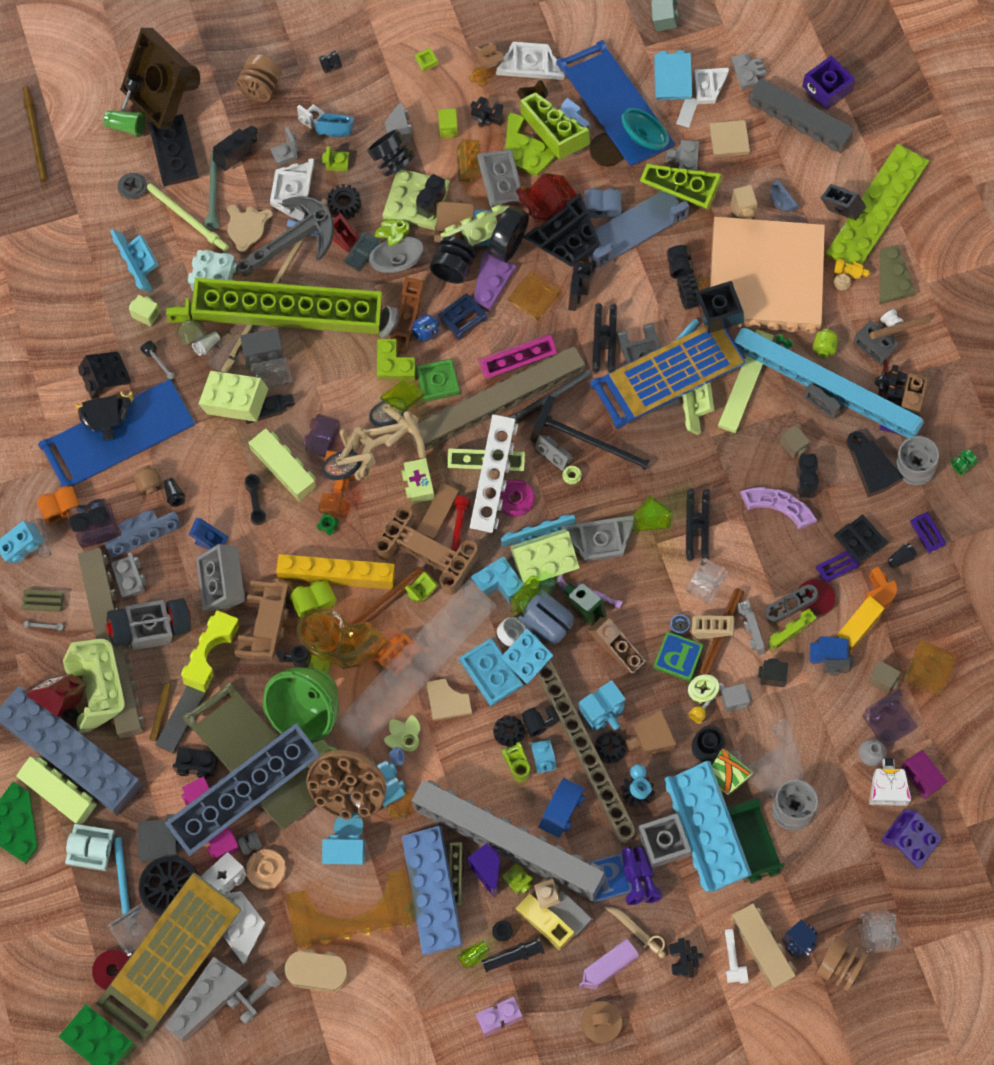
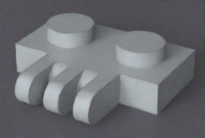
M748 53L731 57V64L741 90L755 87L758 82L757 78L765 77L768 74L767 70H764L765 65L762 64V58L751 60Z

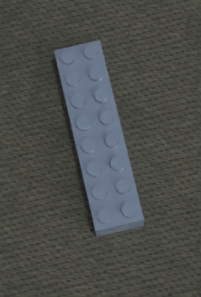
M18 686L0 707V725L38 755L46 759L52 766L60 770L66 777L89 793L114 815L118 816L143 786L140 780L59 716H55L27 697V691Z
M295 723L165 821L164 824L190 856L307 767L320 754L298 724Z

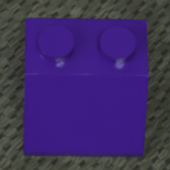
M486 843L468 857V865L490 894L496 897L501 858L495 846L490 847Z

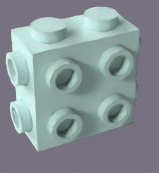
M198 250L197 256L193 257V271L189 273L188 283L192 291H194L195 278L233 280V275L238 270V263L235 262L234 256L229 253L220 254L214 253L211 250Z

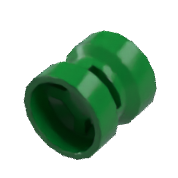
M964 449L960 456L953 458L950 463L959 475H964L970 467H974L978 463V460L970 450Z

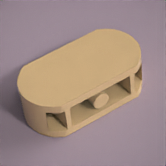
M304 949L303 952L297 951L293 953L285 964L286 977L291 985L296 988L336 993L346 985L348 980V970L344 961L333 952L317 954L316 950Z

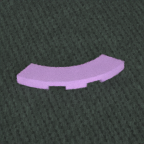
M757 487L740 492L748 510L762 507L778 510L791 518L798 529L817 522L812 511L803 502H800L792 494L785 491Z

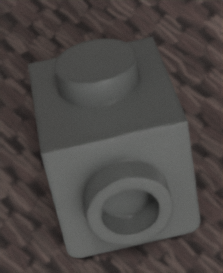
M848 655V659L845 660L826 659L823 664V673H829V675L833 676L847 673L849 668L853 666V656Z

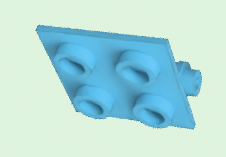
M528 629L522 633L501 657L526 684L554 656L539 641L540 638L532 634Z

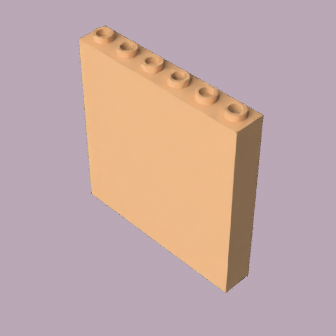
M714 217L709 287L732 281L744 311V323L732 326L733 328H766L771 331L779 329L787 330L788 332L805 331L809 334L819 332L822 322L825 225Z

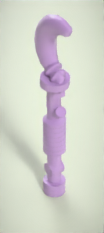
M563 574L557 576V585L562 591L569 585L565 583ZM575 583L573 585L577 588L582 583ZM596 590L593 591L604 601L616 605L615 607L619 609L621 608L623 601H616L607 597L606 594Z

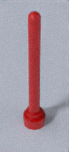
M457 496L454 504L457 516L451 550L457 552L460 546L464 515L470 507L471 501L470 498L464 496ZM454 581L446 582L448 586L454 583Z

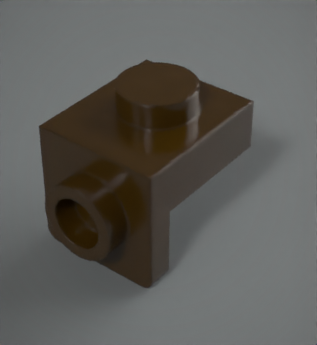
M538 80L534 87H522L517 91L520 100L533 93H537L544 99L548 96L547 88L542 80Z

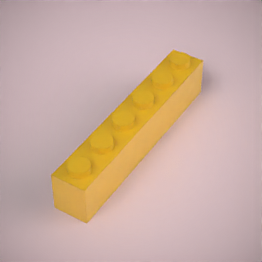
M279 554L276 574L278 578L287 581L313 583L321 580L328 581L330 585L391 590L394 587L396 570L395 564Z

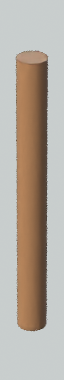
M928 315L871 332L870 337L871 339H877L929 323L931 319Z

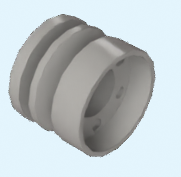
M922 436L910 437L901 444L896 469L903 476L902 480L904 482L918 486L931 481L935 476L939 459L937 446L933 441Z
M798 779L783 783L776 792L771 808L772 816L776 823L782 828L791 831L801 830L808 826L818 805L816 791L810 784Z

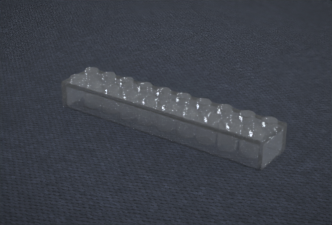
M470 579L466 581L337 718L335 726L361 751L365 749L494 611L497 605Z

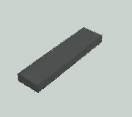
M211 684L205 693L190 686L186 687L155 744L157 747L172 754L175 753L189 727L184 722L182 716L201 705Z

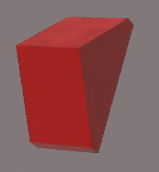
M339 213L333 218L335 228L333 241L347 253H350L359 244L361 239L343 215Z

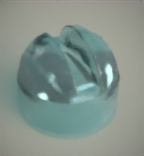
M551 577L540 581L538 586L546 593H552L555 588V581Z

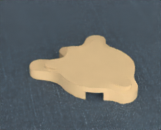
M228 206L227 211L231 217L228 224L229 238L236 245L238 252L246 253L258 240L259 242L264 235V227L273 217L270 210L258 212L253 207H248L246 212L242 213L237 206Z

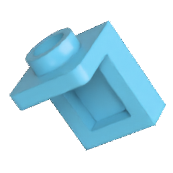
M550 739L531 743L537 773L556 770L555 756Z

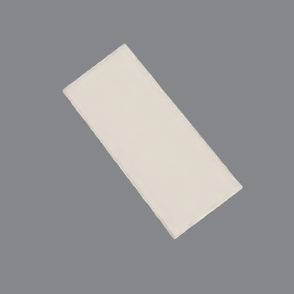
M697 99L684 100L676 124L689 128L697 106Z

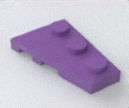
M483 250L473 300L480 308L490 312L514 273L516 265L510 262L499 261L490 256L488 251Z

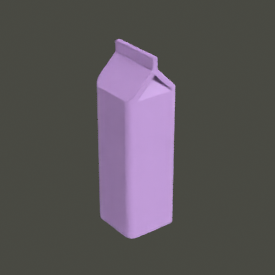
M627 938L584 969L583 982L579 984L580 990L582 988H599L639 958L638 952Z

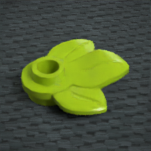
M385 220L381 222L382 227L378 228L375 232V238H387L388 245L393 246L402 241L403 237L409 233L410 225L405 220Z

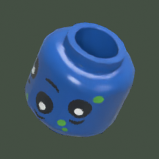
M425 314L413 322L411 331L418 341L427 342L438 335L440 323L436 317Z

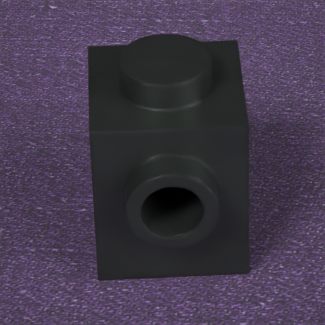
M773 658L764 660L763 666H759L758 678H761V685L785 687L788 663L780 662V660Z

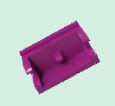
M923 750L907 759L900 767V769L905 770L907 778L924 799L937 792L948 782Z

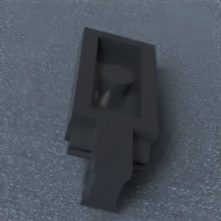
M279 394L265 398L257 421L283 414L282 412L286 411L287 407L295 405L292 394L285 396ZM245 420V421H246V424H250V423H254V422H255V421Z

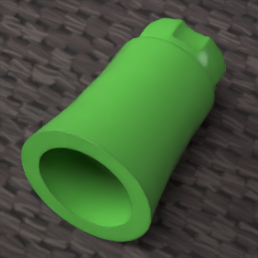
M107 110L103 122L105 127H109L112 130L140 137L145 128V115L142 112Z

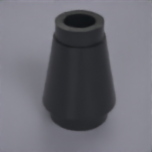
M174 478L166 479L164 487L167 503L172 507L182 505L185 502V494Z
M908 543L906 545L903 544L887 561L894 569L915 560L914 558L918 555L914 547Z

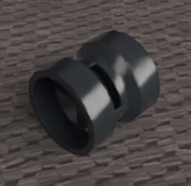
M336 50L330 52V55L319 57L325 74L331 72V69L342 67Z

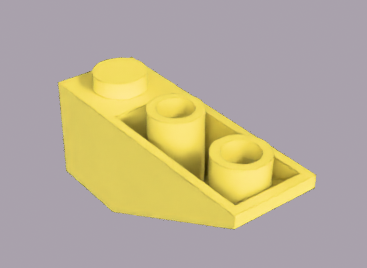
M531 894L515 908L559 951L574 937V931L548 908L541 909L538 900Z

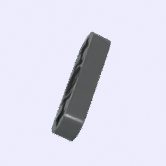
M805 585L779 599L766 608V617L770 622L778 623L810 606L818 600L819 594L817 589L813 585ZM808 590L814 592L811 599L809 597L803 598ZM799 594H800L801 598H803L802 600H803L804 603H802V604H801V601H800V599H799V597H798ZM790 599L797 601V606L793 609L788 608L786 605ZM781 604H783L784 609L787 611L786 613H784L783 610L779 611L780 609H782L780 606ZM771 610L779 611L778 617L770 616L772 614Z

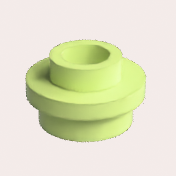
M568 466L564 469L563 480L567 484H577L581 480L582 474L578 467ZM569 474H574L575 477L570 478Z

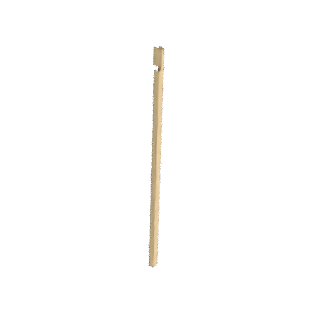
M323 198L321 203L326 205L327 200ZM306 236L296 242L274 279L273 284L280 282ZM247 325L241 335L249 334L253 325ZM241 338L238 339L229 354L221 372L228 373L233 365V359L242 346Z

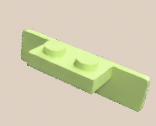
M502 204L492 207L491 212L483 211L476 214L477 218L475 219L467 218L460 221L461 225L455 226V224L445 228V232L440 233L441 237L450 236L462 231L465 241L472 246L491 238L498 223L495 216L503 213L509 206L502 207Z
M711 382L683 395L686 428L697 435L701 434L699 416L714 411Z

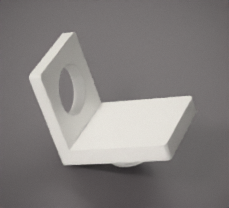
M314 104L308 110L304 109L301 105L297 106L298 119L302 124L307 125L311 129L315 127V122L324 114ZM311 112H317L319 117L313 120Z

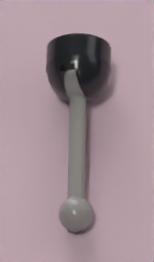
M127 76L125 85L128 92L121 111H125L131 92L136 91L140 86L141 81L135 77Z
M150 340L144 343L140 348L141 352L147 357L153 356L167 374V378L173 379L174 374L169 372L157 357V348L153 341Z

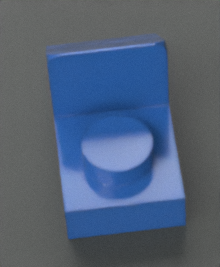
M201 518L195 519L188 534L196 540L194 544L208 550L218 544L225 545L228 539L227 535Z
M821 636L819 637V642L810 643V662L813 664L824 663L826 659H848V639Z

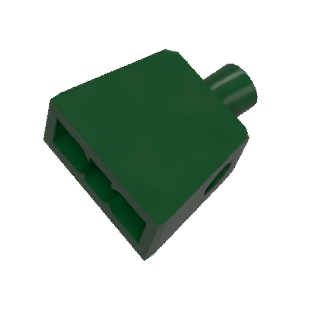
M569 584L565 588L564 593L568 595L571 608L590 627L601 617L605 618L607 616L604 600L584 584H580L577 588L573 584Z

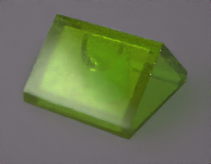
M650 495L633 514L632 532L669 529L671 527L672 511Z

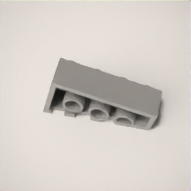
M213 957L165 1025V1028L186 1042L212 1016H215L236 992L245 989L250 984L249 981Z

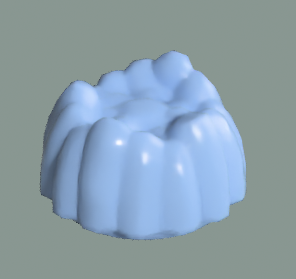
M395 747L389 753L390 763L402 766L404 752L400 747Z

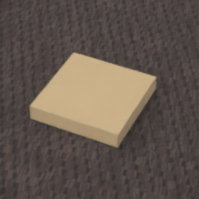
M745 120L709 124L713 158L750 154Z

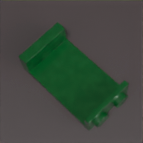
M759 798L727 808L752 874L743 879L744 883L750 881V884L761 881V877L767 875L770 878L778 876L785 867L784 863L779 861L760 810L762 805Z

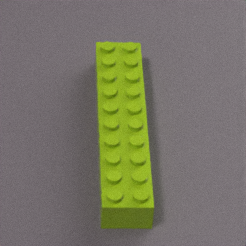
M195 278L191 313L194 321L379 334L382 292Z

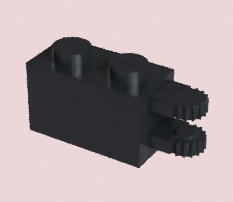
M250 126L243 131L239 128L213 147V161L224 171H227L251 153L252 145L257 142V128Z

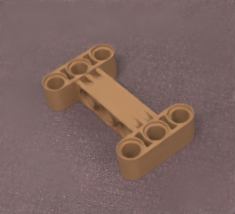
M405 505L398 507L374 543L378 556L383 560L390 559L396 550L400 548L441 570L443 573L440 577V584L443 592L448 595L455 594L479 559L477 544L472 540H466L455 552L412 529L411 527L415 521L411 508ZM403 515H409L408 518L401 519ZM392 531H399L397 534L391 535ZM383 546H389L386 550H380ZM470 549L474 550L473 553H471V554H466V551H467V550H470ZM459 565L464 566L461 570L455 569ZM448 581H454L450 586L445 585Z

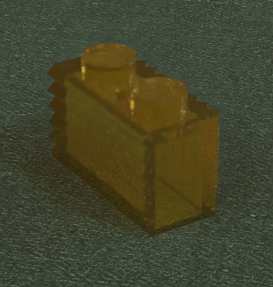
M465 138L457 147L459 181L474 182L481 174L477 155L481 153L479 140Z

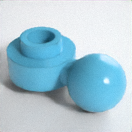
M636 764L630 770L631 777L635 779L630 785V791L634 797L645 799L650 794L652 788L650 783L644 779L646 776L645 767L641 764Z

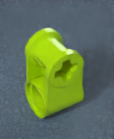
M517 742L515 746L508 749H501L502 756L515 781L519 783L528 781L530 778V766L520 742ZM519 768L526 769V773L522 775L517 774L516 771Z

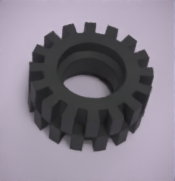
M342 184V187L339 188V185H337L336 190L332 188L331 193L328 194V207L332 215L336 216L341 213L348 220L350 215L355 217V212L359 213L361 200L359 192L356 191L355 187L351 189V185L348 184L345 187V184ZM344 197L351 200L348 206H339L337 204L338 200Z
M694 274L678 277L677 286L685 310L697 307L696 291L700 289L698 288L696 277Z

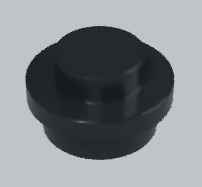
M499 921L492 928L493 937L500 942L508 941L513 933L512 926L506 921Z

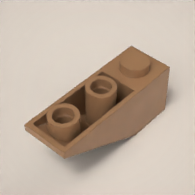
M601 617L587 630L598 644L632 675L646 662L610 618Z

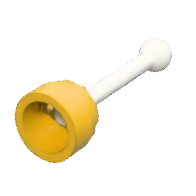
M719 683V691H721V689L725 688L724 684ZM705 702L702 707L692 708L688 713L689 717L694 722L700 724L706 717L705 708L709 703Z

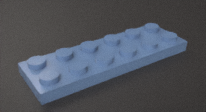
M436 826L402 836L422 954L426 956L463 946L442 827Z

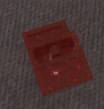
M543 173L530 188L520 186L515 191L519 196V201L528 208L530 216L541 220H549L565 208L567 202L577 196V193L563 175Z

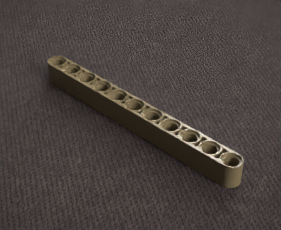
M550 659L536 675L550 705L553 706L559 717V723L616 838L621 843H629L634 838V825ZM545 671L551 672L552 676H550L549 678H545L541 674ZM553 688H557L561 692L558 695H553L550 691ZM565 705L569 710L561 712L559 707ZM569 723H575L578 727L574 730H571L567 727V725ZM583 740L586 742V746L578 747L576 742ZM593 758L595 763L588 765L585 763V759ZM596 775H601L604 781L597 783L593 778ZM610 793L613 798L607 801L603 799L602 795ZM616 810L621 812L622 816L620 818H613L611 813ZM626 828L630 830L631 834L627 837L622 836L620 830Z

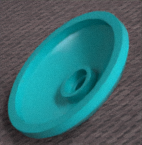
M627 108L623 112L621 118L623 127L635 143L651 150H661L669 143L668 133L655 117L638 108Z

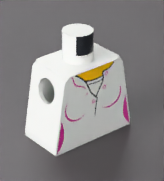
M892 758L882 759L883 769H876L873 773L869 805L908 806L911 797L905 770L895 769V760Z

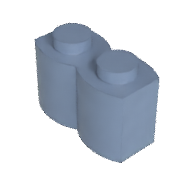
M597 188L585 190L584 204L589 217L615 218L621 215V191L613 188L605 191L598 190Z

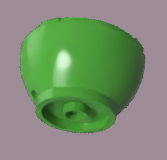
M294 667L283 670L267 682L262 705L265 715H267L271 724L280 734L297 723L313 744L324 739L333 729L339 713V694L336 683L324 671L306 667Z

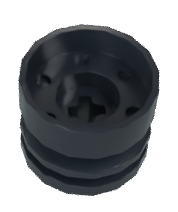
M398 129L388 132L367 149L373 161L383 159L379 163L378 168L383 169L382 174L385 177L400 171L415 157L413 150L408 151L410 149L409 144L400 147L405 139Z
M451 236L443 237L430 263V271L446 282L453 284L464 283L470 271L469 267L473 264V259H475L476 250L462 239Z

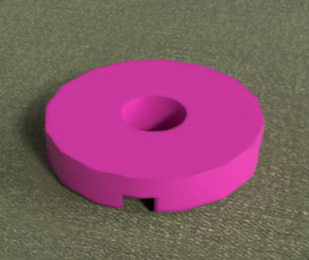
M513 479L507 481L505 492H500L499 499H503L501 511L512 517H519L528 513L533 507L535 499L531 486L523 480ZM513 494H518L521 499L518 502H513L510 497Z

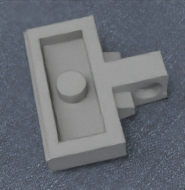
M681 140L680 148L666 151V162H675V165H679V169L697 171L699 141Z

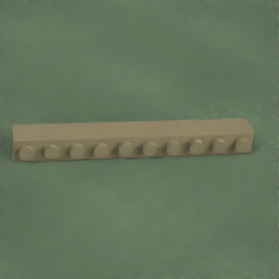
M575 346L570 349L565 348L554 357L549 356L543 362L537 365L533 364L521 373H514L509 379L498 381L493 387L482 389L476 395L466 397L460 403L454 406H447L442 412L431 414L426 420L418 422L417 424L424 440L425 451L491 419L492 414L499 415L585 371V363ZM408 433L411 441L413 442L416 450L418 451L415 437L411 433Z
M101 548L78 553L96 639H105L111 643L105 626L107 623V612L117 610L119 607H115L114 600H117L115 589H111L110 585L113 582L111 571H107L106 565H109L107 553L103 554ZM121 644L117 646L112 645L125 706L122 712L114 717L117 735L120 739L144 734L142 727L146 725L143 715H140L138 710L141 708L139 696L136 697L134 690H137L135 678L132 679L130 672H133L131 660L127 661L128 645Z

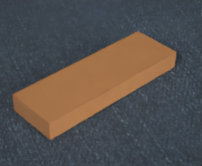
M444 483L441 484L417 532L435 541L455 502V498L459 495L458 489Z

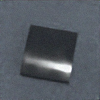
M863 514L833 535L858 564L864 562L888 544L886 539Z

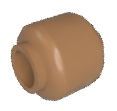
M150 465L137 469L133 476L138 491L146 492L147 495L157 492V487L161 485L157 469Z

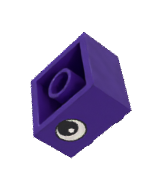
M831 55L804 75L802 87L827 110L853 91L855 78Z

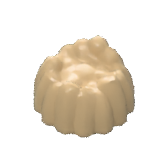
M845 273L837 275L833 282L834 287L837 290L846 291L851 286L850 277Z

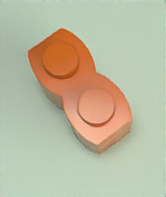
M63 486L57 492L43 494L36 500L46 525L56 523L68 517V511L80 505L72 486Z

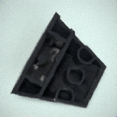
M581 193L567 202L565 208L540 227L536 226L523 236L525 240L570 267L573 266L574 262H579L600 246Z

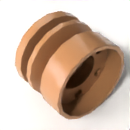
M259 54L249 55L243 67L244 70L241 71L236 81V86L247 97L266 102L270 100L275 85H277L281 77L282 70L276 62L266 56Z
M836 936L823 958L816 975L827 981L833 974L837 975L835 986L838 987L842 979H844L846 982L842 990L847 992L857 982L864 970L868 954L863 951L859 959H857L855 956L859 948L855 947L850 954L847 953L849 942Z

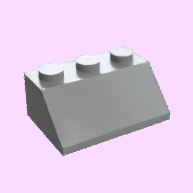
M218 544L196 557L203 612L233 608L245 601L238 547Z

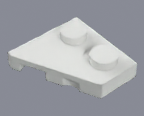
M729 68L694 70L697 104H713L716 102L727 78Z

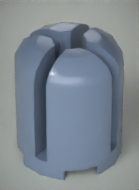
M541 589V596L536 594L527 605L523 613L524 617L520 615L518 620L546 643L554 645L561 642L573 627L574 616Z

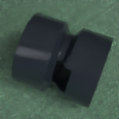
M676 245L667 250L669 272L672 278L678 279V277L694 273L689 246Z

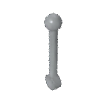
M25 621L23 624L25 628L57 629L59 632L64 630L62 623L50 625Z

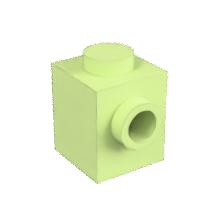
M138 295L129 306L132 318L150 327L160 313L158 304L147 296L142 297Z

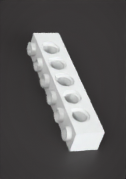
M492 414L470 523L471 529L491 533L493 529L497 530L499 518H495L497 510L501 511L503 499H499L500 492H505L507 482L503 480L504 472H509L510 461H507L508 453L512 454L514 443L511 442L512 435H516L518 427L513 418ZM499 431L507 433L508 438L506 441L500 442L497 440L496 435ZM495 450H501L504 453L502 460L496 461L493 459L492 454ZM494 468L500 472V477L496 480H492L489 477V471ZM489 487L496 490V496L492 499L485 496V490ZM485 506H489L492 509V515L488 518L483 517L481 514V509Z

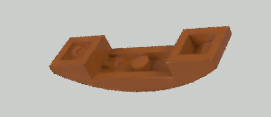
M405 277L398 311V324L391 335V339L397 340V351L407 353L413 335L411 328H413L412 324L417 319L420 307L423 280Z

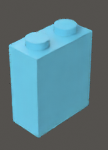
M685 50L675 51V54H668V51L657 52L658 54H655L653 58L655 101L691 99V53H686Z

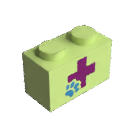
M426 458L405 462L404 470H401L403 481L408 483V487H405L407 499L411 498L412 505L433 500L434 491Z

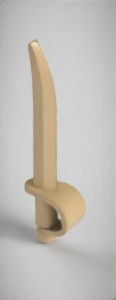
M604 907L645 944L643 946L644 949L648 946L660 958H665L666 952L664 949L666 942L661 936L650 938L625 913L613 907ZM656 938L661 939L663 942L662 948L653 940Z

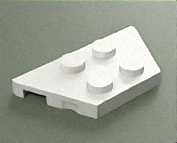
M512 42L503 61L496 70V75L555 80H564L565 77L564 72H561L557 66L556 58L552 55L548 44Z
M308 159L306 163L300 165L298 163L292 164L287 168L283 167L275 171L270 204L298 222L305 218L306 212L303 213L296 208L283 205L282 201L296 196L309 197L315 163L314 159Z
M242 891L229 893L227 897L241 907L242 910L223 937L241 962L245 964L266 924Z

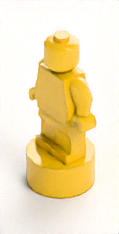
M837 258L834 273L849 274L850 279H860L862 274L865 277L870 276V271L867 269L863 270L862 264L856 261L850 264L844 262L845 260Z

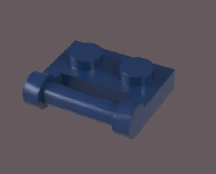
M468 293L438 314V318L453 333L457 340L463 338L466 332L481 321L484 322L488 319L485 312ZM475 312L477 314L476 317L458 329L456 325Z

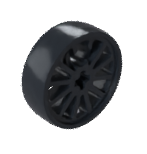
M509 206L504 211L490 239L488 254L502 262H508L514 256L528 226L529 214L526 211L515 206Z
M163 856L155 859L146 866L139 880L141 901L151 913L161 917L165 910L159 909V906L164 898L167 897V908L171 898H175L184 884L180 883L187 880L192 873L198 874V872L190 862L181 857ZM168 865V876L164 874L163 866ZM173 865H180L172 876ZM159 869L161 875L154 872ZM183 869L189 870V873L178 878ZM154 879H160V884L157 888L151 887V882ZM172 883L174 889L170 888V890L168 891L166 889V886H170ZM147 890H150L152 893L147 896ZM161 894L155 905H152L150 900Z

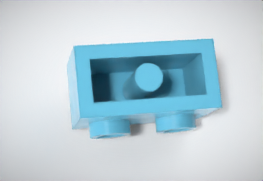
M23 520L0 538V554L5 562L13 564L22 562L26 555L36 551L39 545L44 542L35 524Z
M328 835V838L323 839L322 864H365L366 839H360V835H348V839H340V835Z

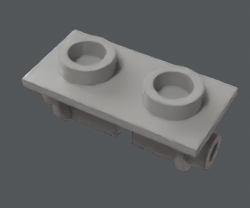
M540 435L534 448L563 471L566 464L573 460L572 454L563 447L557 449L556 447L559 444L549 435Z

